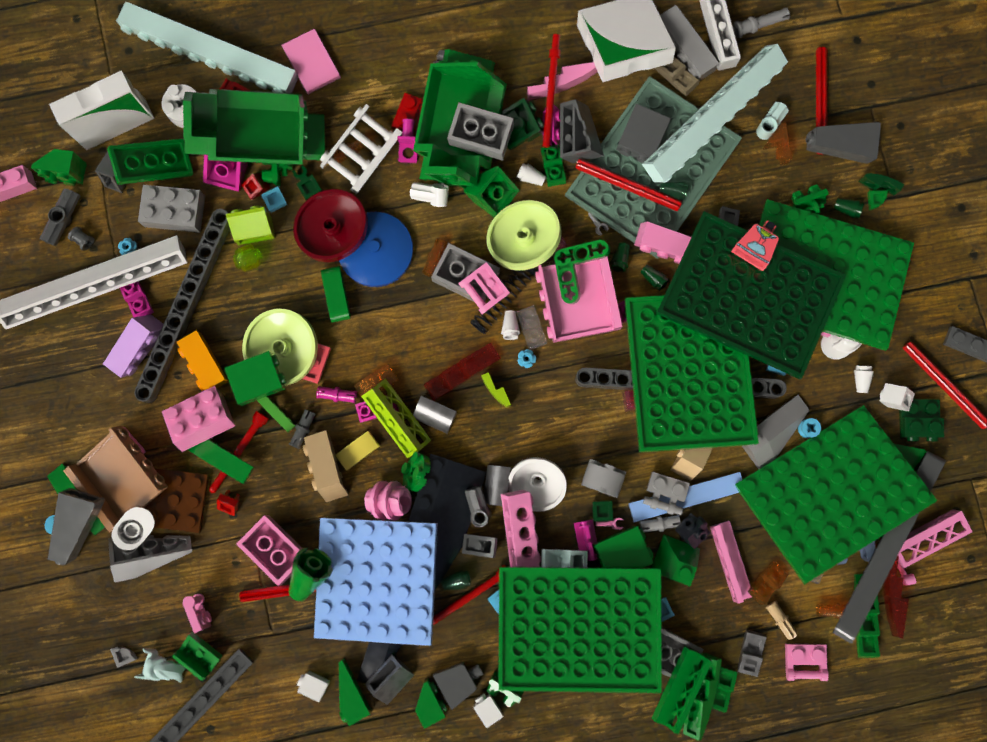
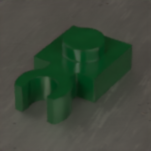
M302 165L303 173L301 175H298L295 170L292 172L294 177L300 180L296 185L305 200H308L322 190L313 175L307 177L308 171Z

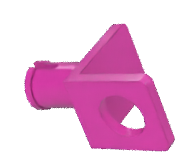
M403 119V134L397 138L399 142L398 161L400 163H417L416 152L413 151L414 154L409 159L403 156L404 149L410 148L413 150L416 138L414 137L415 120Z

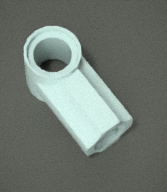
M775 102L757 127L756 134L760 139L767 140L774 134L789 111L785 104L782 102ZM763 126L768 127L770 131L765 130Z

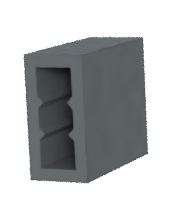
M636 104L616 150L624 156H632L637 158V161L640 163H644L658 149L671 118Z

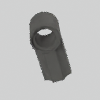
M482 486L466 489L465 494L471 511V522L476 527H483L491 519L492 512L487 506ZM477 513H483L485 520H481Z

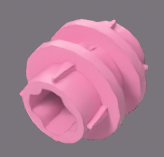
M378 481L373 488L367 490L364 498L367 511L378 520H398L410 510L412 503L410 491L398 481H391L389 483Z

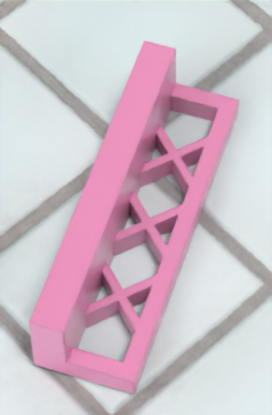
M952 509L909 532L897 556L901 566L906 568L970 534L972 530L963 512ZM960 521L964 530L959 533L952 532L954 524ZM945 531L947 532L945 540L942 542L935 541L938 532ZM928 540L930 541L928 549L925 551L918 550L921 541ZM911 549L913 550L912 556L905 561L901 552Z
M730 521L710 526L733 602L739 604L744 602V599L754 597Z

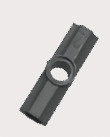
M67 188L63 189L55 207L51 208L48 213L49 220L39 238L40 240L57 246L65 228L72 222L71 215L81 197L79 194ZM63 214L62 219L57 221L58 216Z

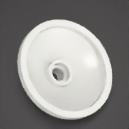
M528 458L519 462L510 472L508 490L509 492L518 490L530 492L533 497L532 511H546L554 508L562 501L566 493L567 483L563 471L552 461L544 458Z

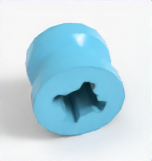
M809 418L800 423L798 432L803 438L816 437L821 432V425L816 419Z

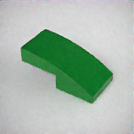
M720 667L712 709L724 713L727 712L738 672Z

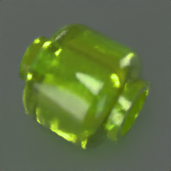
M251 244L236 249L235 255L232 256L238 270L241 269L243 272L258 268L260 260L263 259L259 248L255 249Z

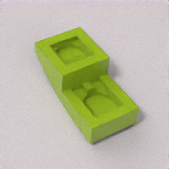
M489 372L481 375L484 384L492 396L506 408L510 407L511 404L504 388L495 389Z

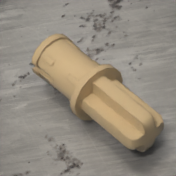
M777 601L766 606V609H768L776 621L775 625L780 627L787 639L795 638L798 633L788 620L789 616L785 615Z

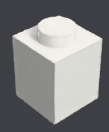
M885 383L884 389L880 393V402L886 407L909 412L915 393L907 387Z
M308 671L306 675H301L297 683L300 686L298 693L320 702L330 680Z
M484 693L475 699L476 703L473 708L486 728L503 718V712L492 695L488 694L486 696Z

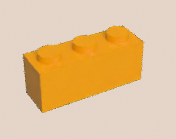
M196 330L177 341L179 346L177 350L181 357L186 358L189 364L186 366L192 375H196L198 379L196 384L201 391H205L213 386L219 388L229 382L202 333Z

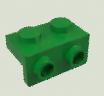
M193 631L187 636L181 647L172 655V658L201 681L212 673L223 655Z

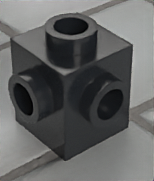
M692 513L675 529L679 536L694 549L711 533L706 527L708 523L701 516L697 518Z

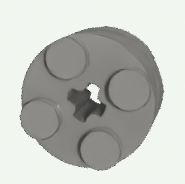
M590 459L581 485L618 498L626 472Z

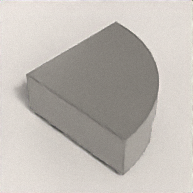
M115 647L110 649L117 668L138 659L136 654L128 648Z

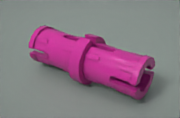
M318 386L317 388L319 390L316 393L317 398L330 399L337 403L339 401L356 402L357 391L341 390L340 387H335L334 389Z

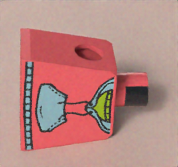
M766 221L763 227L755 224L740 239L731 252L763 271L768 266L779 240L773 234L776 225L771 221Z

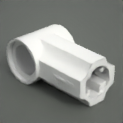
M413 182L410 196L411 199L430 202L431 205L436 207L447 206L449 186L440 183L429 185Z

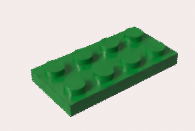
M184 139L112 145L107 148L117 185L190 177L194 174L189 156L185 154Z

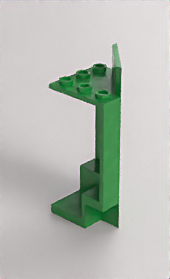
M445 49L443 61L430 63L413 148L414 152L424 157L419 179L426 181L437 180L440 184L453 187V185L460 186L465 190L467 186H476L479 170H490L492 157L451 146L448 143L447 137L458 103L501 115L507 84L499 76L493 74L495 67L493 61Z
M210 89L209 93L185 92L183 135L185 154L208 155V160L303 165V159L320 160L325 153L324 114L308 113L306 100H303L302 94Z

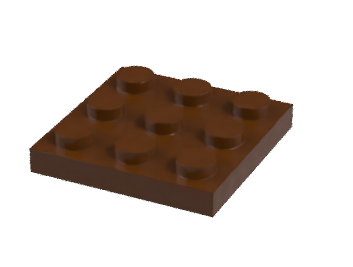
M154 468L164 478L168 486L145 507L153 515L154 528L201 533L209 475Z

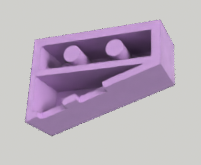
M152 315L131 318L103 365L120 378L133 375L138 365L154 347L164 324Z

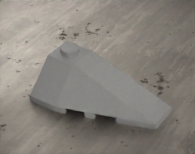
M796 395L757 424L758 445L742 446L758 469H761L777 458L809 412V408L799 395Z
M148 535L141 545L132 550L118 548L112 538L108 539L110 567L114 583L137 578L192 552L190 536L167 535L164 538H154V535Z

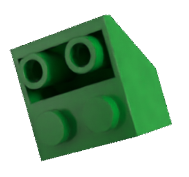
M53 149L31 165V169L37 172L38 176L45 178L46 182L57 183V181H60L66 185L75 186V184L83 185L87 163L73 151Z

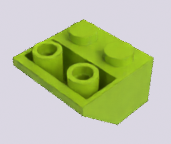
M253 206L250 207V210L244 211L236 209L226 214L233 239L237 245L275 239L272 217L265 207Z

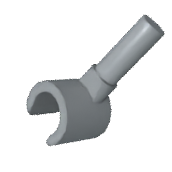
M588 213L596 226V233L598 235H602L599 230L600 226L604 227L606 232L608 231V226L605 223H600L594 215Z

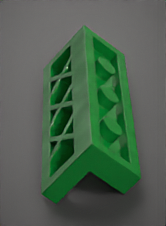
M684 646L651 719L656 723L667 726L672 732L679 735L712 661L702 653ZM702 660L704 661L701 669L699 670V664ZM694 679V685L692 688H690V684ZM685 698V699H686V702H685L684 706L682 707V701H683V699ZM677 716V722L674 726L672 723Z

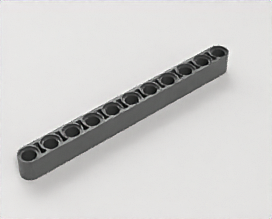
M217 209L211 215L136 386L134 394L139 401L152 403L160 392L177 353V348H179L177 341L184 337L230 231L227 218L223 223L218 222L220 217L228 214L224 209ZM214 233H219L217 239L211 240V236ZM211 250L210 256L204 257L205 251ZM203 267V272L200 275H196V270ZM196 284V289L193 292H189V287ZM188 302V307L181 310L182 303ZM180 319V325L174 327V321ZM172 336V343L166 345V339ZM161 354H164V361L159 363L158 357ZM156 371L157 378L152 381L150 376ZM148 389L149 396L143 398L144 390Z
M582 368L575 376V382L580 387L633 390L631 370ZM586 373L589 376V381L582 382L579 375ZM599 375H606L608 382L601 383L598 378ZM618 376H625L627 384H620ZM751 378L752 390L753 384H758L760 387L759 393L753 390V398L776 399L784 395L787 390L786 384L782 380ZM772 385L778 386V394L772 391Z
M927 451L916 473L931 491L946 459ZM919 513L882 536L837 622L833 634L851 644L853 643Z

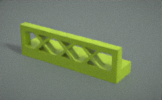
M386 378L361 396L407 458L412 456L414 452H419L431 441ZM383 386L385 388L387 396L383 395L379 389ZM393 403L399 407V412L395 411ZM404 418L408 419V421L410 422V427L406 426V424L404 423ZM416 434H419L423 442L421 444L416 439Z

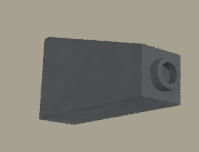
M872 122L816 127L808 132L806 136V150L868 164L876 160L878 156L881 123Z
M72 488L58 493L48 560L54 561L58 565H66L77 558L104 504L105 498Z

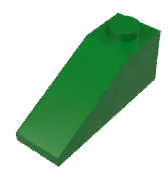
M344 658L339 662V708L341 710L339 715L344 723L347 722L348 726H351L369 716L372 710Z

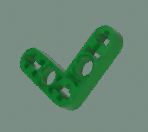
M596 240L563 248L555 253L556 271L561 297L564 302L575 304L580 299L575 265L607 257L610 253V246L607 242ZM600 244L606 247L602 254L598 251L591 252L589 248L592 246L593 250L598 249ZM584 248L587 250V256L580 259L577 253L580 249ZM571 251H573V257H574L575 261H573V258H571V257H570V258H566V259H565V263H563V261L559 260V258L562 257V254H563V253H564L566 256H570V255H572ZM567 271L571 272L572 279L564 282L562 279L563 274ZM564 285L570 286L571 292L575 293V296L572 297L573 300L566 297L569 294V288H564Z

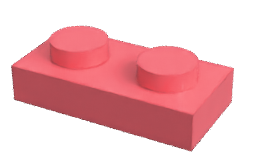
M318 344L315 363L309 373L302 378L303 380L319 384L331 351L330 347Z

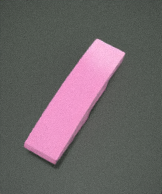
M594 62L562 67L561 74L556 76L555 94L580 84L596 74L598 71ZM549 76L545 77L543 85L529 86L527 88L528 100L547 97Z

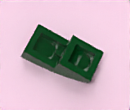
M866 173L859 180V183L870 190H877L880 187L888 190V193L893 196L900 192L904 186L903 183L893 178L873 173Z

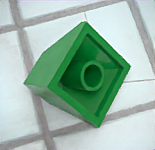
M496 166L479 174L476 186H467L463 192L476 205L495 217L509 205L520 190L501 168Z
M663 534L651 568H660L661 576L691 587L698 567L700 548L694 549L687 543Z

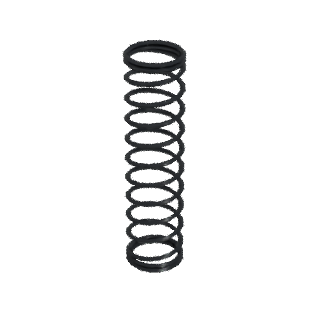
M535 268L526 270L527 272L535 276ZM513 270L515 276L509 275L508 278L510 282H503L507 290L516 298L517 296L507 287L505 282L511 284L520 292H522V290L519 287H517L510 278L511 276L519 280L524 286H527V284L524 283L515 273V271H518L529 280H532L522 270ZM501 301L498 302L505 309H507V307ZM495 306L492 307L494 310H496L498 313L502 315V313ZM489 310L485 312L497 321V318ZM480 313L482 317L474 315L475 320L471 319L470 323L481 333L486 334L488 330L480 324L476 317L482 319L490 326L493 325L483 314Z

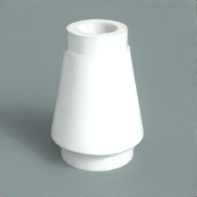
M524 163L517 175L520 181L540 186L543 185L546 178L545 175L530 164L526 165Z
M511 310L505 311L501 334L506 340L518 339L520 334L516 312Z
M856 365L854 375L857 392L869 393L874 373L872 366Z

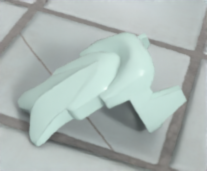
M143 648V652L148 655L143 672L140 675H135V678L160 681V679L183 681L182 673L186 669L184 666L159 656L156 649Z

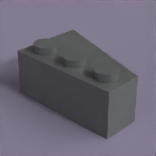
M576 99L561 103L560 158L571 163H577L580 158L590 160L603 157L604 154L589 106Z

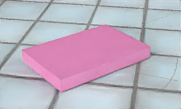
M315 29L282 45L307 94L341 78Z

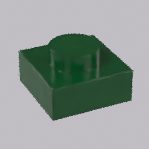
M612 501L592 502L593 521H613Z

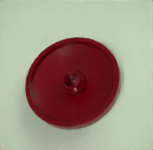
M338 189L321 191L306 200L298 210L293 225L294 238L299 248L308 257L320 262L339 261L351 255L362 244L368 229V217L365 208L353 194Z

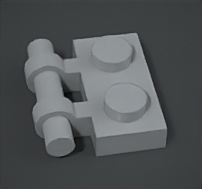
M651 472L646 491L652 492L653 496L652 498L645 496L643 504L649 505L650 508L655 510L656 508L665 510L668 514L673 515L675 513L681 515L683 508L676 506L677 500L685 502L690 483ZM660 495L670 498L669 503L659 501Z

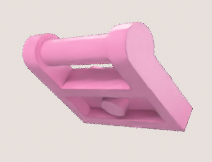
M487 262L459 283L461 288H465L478 305L481 314L487 312L510 294ZM474 279L490 299L487 304L470 284Z
M202 594L187 596L183 600V606L194 633L211 627L210 622H212L210 613L204 608L205 597Z
M785 644L787 681H794V679H820V681H828L827 645ZM794 665H819V671H794Z

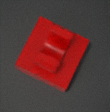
M227 490L225 495L220 493L217 498V509L235 516L238 511L240 495L237 494L235 498L229 497L230 490Z

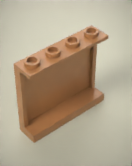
M122 425L110 428L109 431L111 433L79 462L68 466L64 470V473L77 490L105 498L97 517L109 533L112 532L114 526L129 509L135 507L145 508L168 487L164 478L157 473L152 462L144 456L140 446L131 439L129 432Z

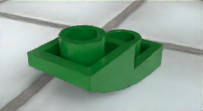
M559 145L550 146V148L542 147L541 155L547 186L566 184Z

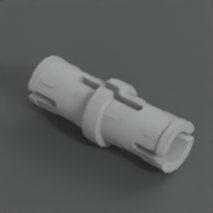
M679 515L663 518L657 516L656 519L640 521V528L643 532L657 530L663 532L664 529L676 528L680 525Z

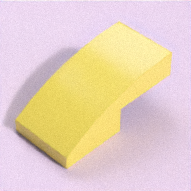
M367 431L335 456L347 471L363 458L369 456L380 445L370 431Z

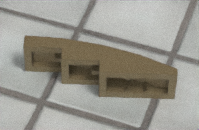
M675 57L673 63L655 68L685 96L699 85V80L686 70L685 65Z

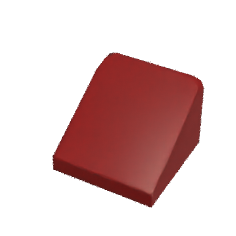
M253 173L241 185L251 200H254L270 189L269 184L262 180L261 173Z

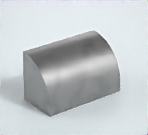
M421 396L413 416L417 421L448 434L457 412Z
M487 466L484 496L487 504L502 506L501 494L508 492L510 467Z
M391 655L365 685L375 698L388 705L414 674L398 658Z

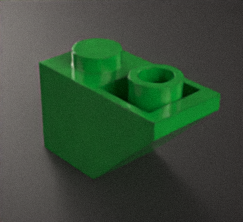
M426 679L423 683L415 709L424 729L446 718V711L448 710L443 699L439 700L436 694L438 689L434 681L430 683L429 679Z

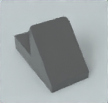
M464 534L462 554L495 558L498 538Z

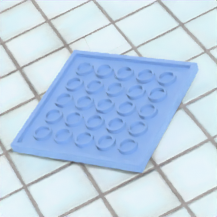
M320 518L319 550L330 557L333 571L330 577L316 589L314 638L431 646L433 636L437 523Z

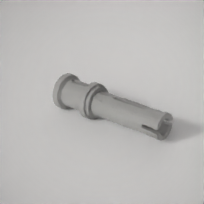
M784 8L757 18L751 16L741 22L735 21L733 23L734 34L737 38H741L744 34L756 33L759 28L789 20L790 16H786L790 15L789 10Z

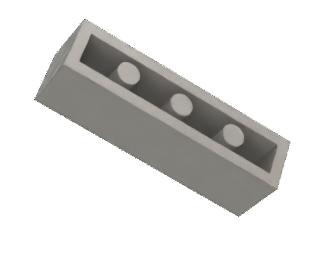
M677 5L661 14L660 17L676 48L677 58L681 63L685 64L688 72L701 81L716 71L719 62Z

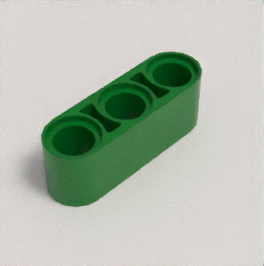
M340 266L321 270L331 322L351 319Z

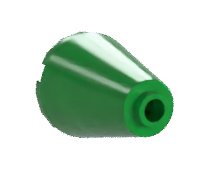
M303 548L294 557L289 595L296 601L306 600L330 577L333 571L330 557L319 549L307 550L308 548Z

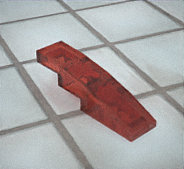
M489 343L461 359L457 364L444 370L440 375L427 381L424 387L433 401H435L501 358L493 345Z
M897 556L883 583V597L892 636L903 639L909 599L901 598L904 578L896 576L899 560Z

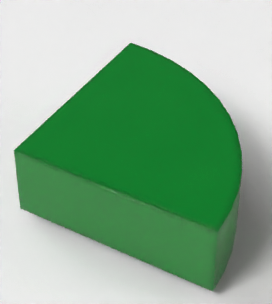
M869 190L867 192L869 210H874L884 203L888 196V190Z

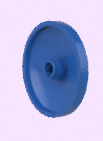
M382 212L367 213L368 229L362 244L355 252L339 260L345 273L355 282L368 287H383L400 279L408 270L413 257V243L407 228L397 218Z

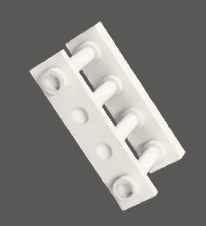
M367 104L364 108L359 107L354 114L355 120L330 152L326 151L320 158L322 161L320 167L324 168L328 163L351 181L353 186L350 190L355 194L362 188L398 140V136H401L403 133L398 128L394 132L388 131L366 114L369 108ZM360 119L385 137L386 143L383 147L377 146L354 128ZM349 134L373 151L375 157L372 161H366L343 143ZM338 148L362 166L361 169L364 172L361 176L354 175L332 158Z

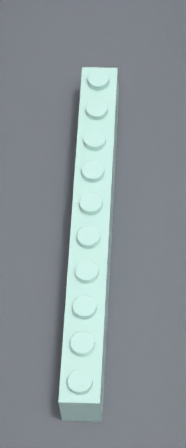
M125 2L116 20L121 30L129 35L134 33L144 41L151 40L161 48L168 47L178 55L183 53L195 62H199V60L205 62L210 68L215 69L217 67L222 69L227 75H237L242 81L247 83L249 81L254 82L262 89L268 88L273 90L274 93L291 94L297 82V73L291 68L131 3Z
M778 44L766 45L642 164L653 182L665 183L669 181L677 170L684 167L685 162L689 158L697 154V150L701 146L706 145L714 134L722 130V126L735 117L734 114L738 110L743 109L751 98L759 94V90L771 82V78L774 75L779 74L788 61Z

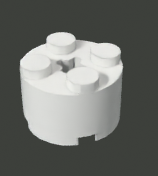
M170 85L163 95L162 109L176 126L183 128L185 92L196 91L188 85Z

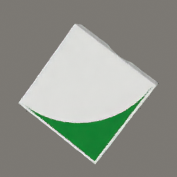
M616 0L578 11L577 27L593 56L594 65L602 82L627 76L636 71L649 70L673 63L676 48L652 0Z
M122 71L49 104L59 126L86 150L155 119L145 98L137 89L133 88L131 81Z

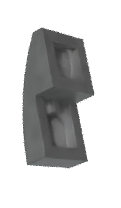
M746 630L739 658L738 672L758 677L763 660L761 655L767 638L765 634Z

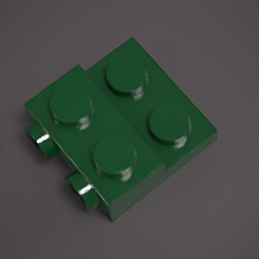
M523 98L501 111V115L514 119V127L507 146L509 150H513L526 141L530 142L544 133V122L541 117L537 118L535 114L537 108L532 100L529 102V100Z
M913 399L909 412L899 410L900 438H907V441H919V438H926V442H938L939 438L944 437V418H940V400Z

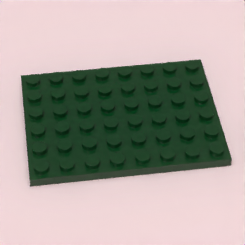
M703 211L656 314L801 380L846 275L778 244L768 266L761 271L731 252L748 231Z

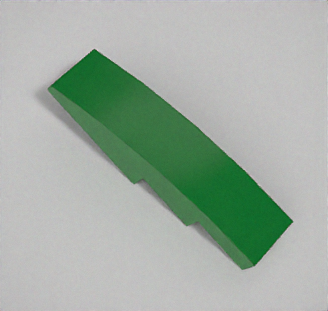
M210 439L188 449L196 456L242 484L246 483L255 468Z
M862 574L854 575V590ZM878 595L856 636L858 658L880 657L878 636L880 635Z
M703 653V655L709 658L712 663L684 722L683 729L684 735L698 741L702 740L709 721L722 660L707 653ZM702 660L700 662L699 670L701 669L704 661Z

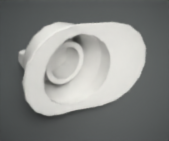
M832 334L830 337L823 336L821 340L823 353L831 359H842L862 345V343Z
M142 507L129 509L112 530V539L115 545L123 550L136 549L153 530V515Z

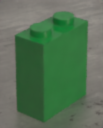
M267 351L225 367L238 405L243 406L286 389L284 384L287 382L284 374L280 373L277 367L280 363L276 354L273 355V353Z
M632 526L592 544L595 553H597V559L601 568H643L653 564L651 559L653 558V553L650 547H646L644 542L646 539L645 534L638 526Z

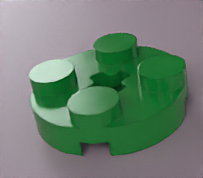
M414 452L408 463L405 462L402 465V486H405L409 491L418 492L425 485L427 479H424L426 472H430L431 466L428 456Z

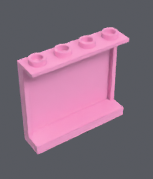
M608 257L575 265L580 290V299L575 304H568L561 297L556 265L538 266V271L535 272L537 283L541 282L542 290H539L541 301H545L546 308L543 309L544 319L549 320L550 327H547L548 338H552L553 343L621 330L622 323ZM569 271L565 272L562 276L563 281H570L572 273ZM564 285V288H569V294L566 297L573 300L572 297L575 296V293L571 292L570 286Z

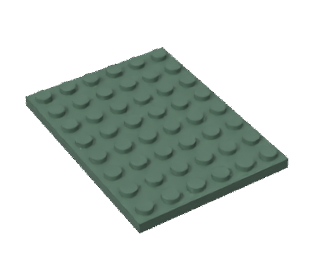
M650 76L601 143L604 156L590 159L588 162L682 201L680 209L678 211L672 210L581 171L565 194V197L633 243L636 241L640 224L644 222H650L677 232L742 139V137L723 125L722 130L714 134L706 145L701 146L697 150V154L689 158L685 162L684 167L677 170L669 181L665 183L653 182L643 167V163L637 161V158L632 156H624L616 150L635 105H641L671 118L659 147L699 109ZM651 251V253H649V254H651L652 256H654L655 258H657V259L659 258V257L657 256V253L652 252V251Z

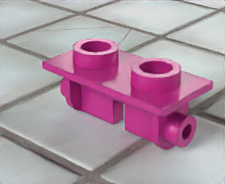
M554 105L550 145L554 142L560 146V110ZM545 108V111H543V122H544V123H545L546 108Z
M593 520L574 523L579 550L588 551L587 561L596 560L597 553H595L592 544L597 542Z

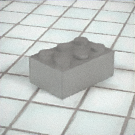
M458 103L447 137L448 143L454 147L503 161L514 127V119Z
M143 185L138 222L147 228L200 233L205 196L200 190Z
M448 243L431 276L432 282L474 302L465 288H461L459 283L487 261ZM487 262L498 277L500 268ZM474 279L470 284L485 302L487 295Z

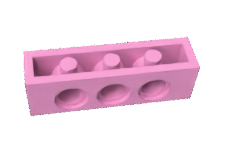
M525 490L501 494L510 567H540L541 557L537 550L538 536L535 533L534 527L536 518L532 512V495ZM522 508L521 515L517 516V511ZM524 527L525 531L520 536V530ZM527 546V551H526V553L523 555V554H522V551H523L524 547Z

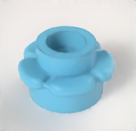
M125 238L123 241H120L118 244L120 254L125 255L137 250L136 242L132 241L131 238Z
M526 349L519 352L518 364L525 368L532 367L533 363L536 362V356L533 354V351Z

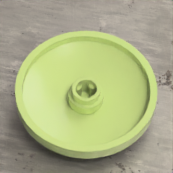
M534 200L519 201L505 207L494 217L487 231V247L494 260L501 266L511 270L531 269L544 263L556 251L561 240V224L556 213L548 205Z
M272 309L257 316L248 326L242 344L243 358L246 360L270 351L273 355L276 354L280 363L277 367L279 372L284 374L287 382L284 386L291 385L304 378L312 369L318 352L317 337L312 325L302 315L287 309Z

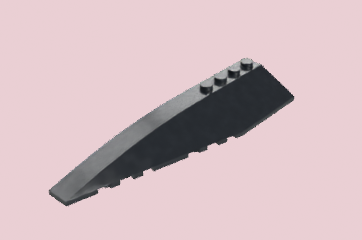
M430 454V472L425 474L424 479H427V481L417 493L408 522L437 523L436 590L463 547L464 534H467L471 522V511L465 490L475 486H482L486 472ZM369 642L357 681L366 683L391 655H396L402 644Z

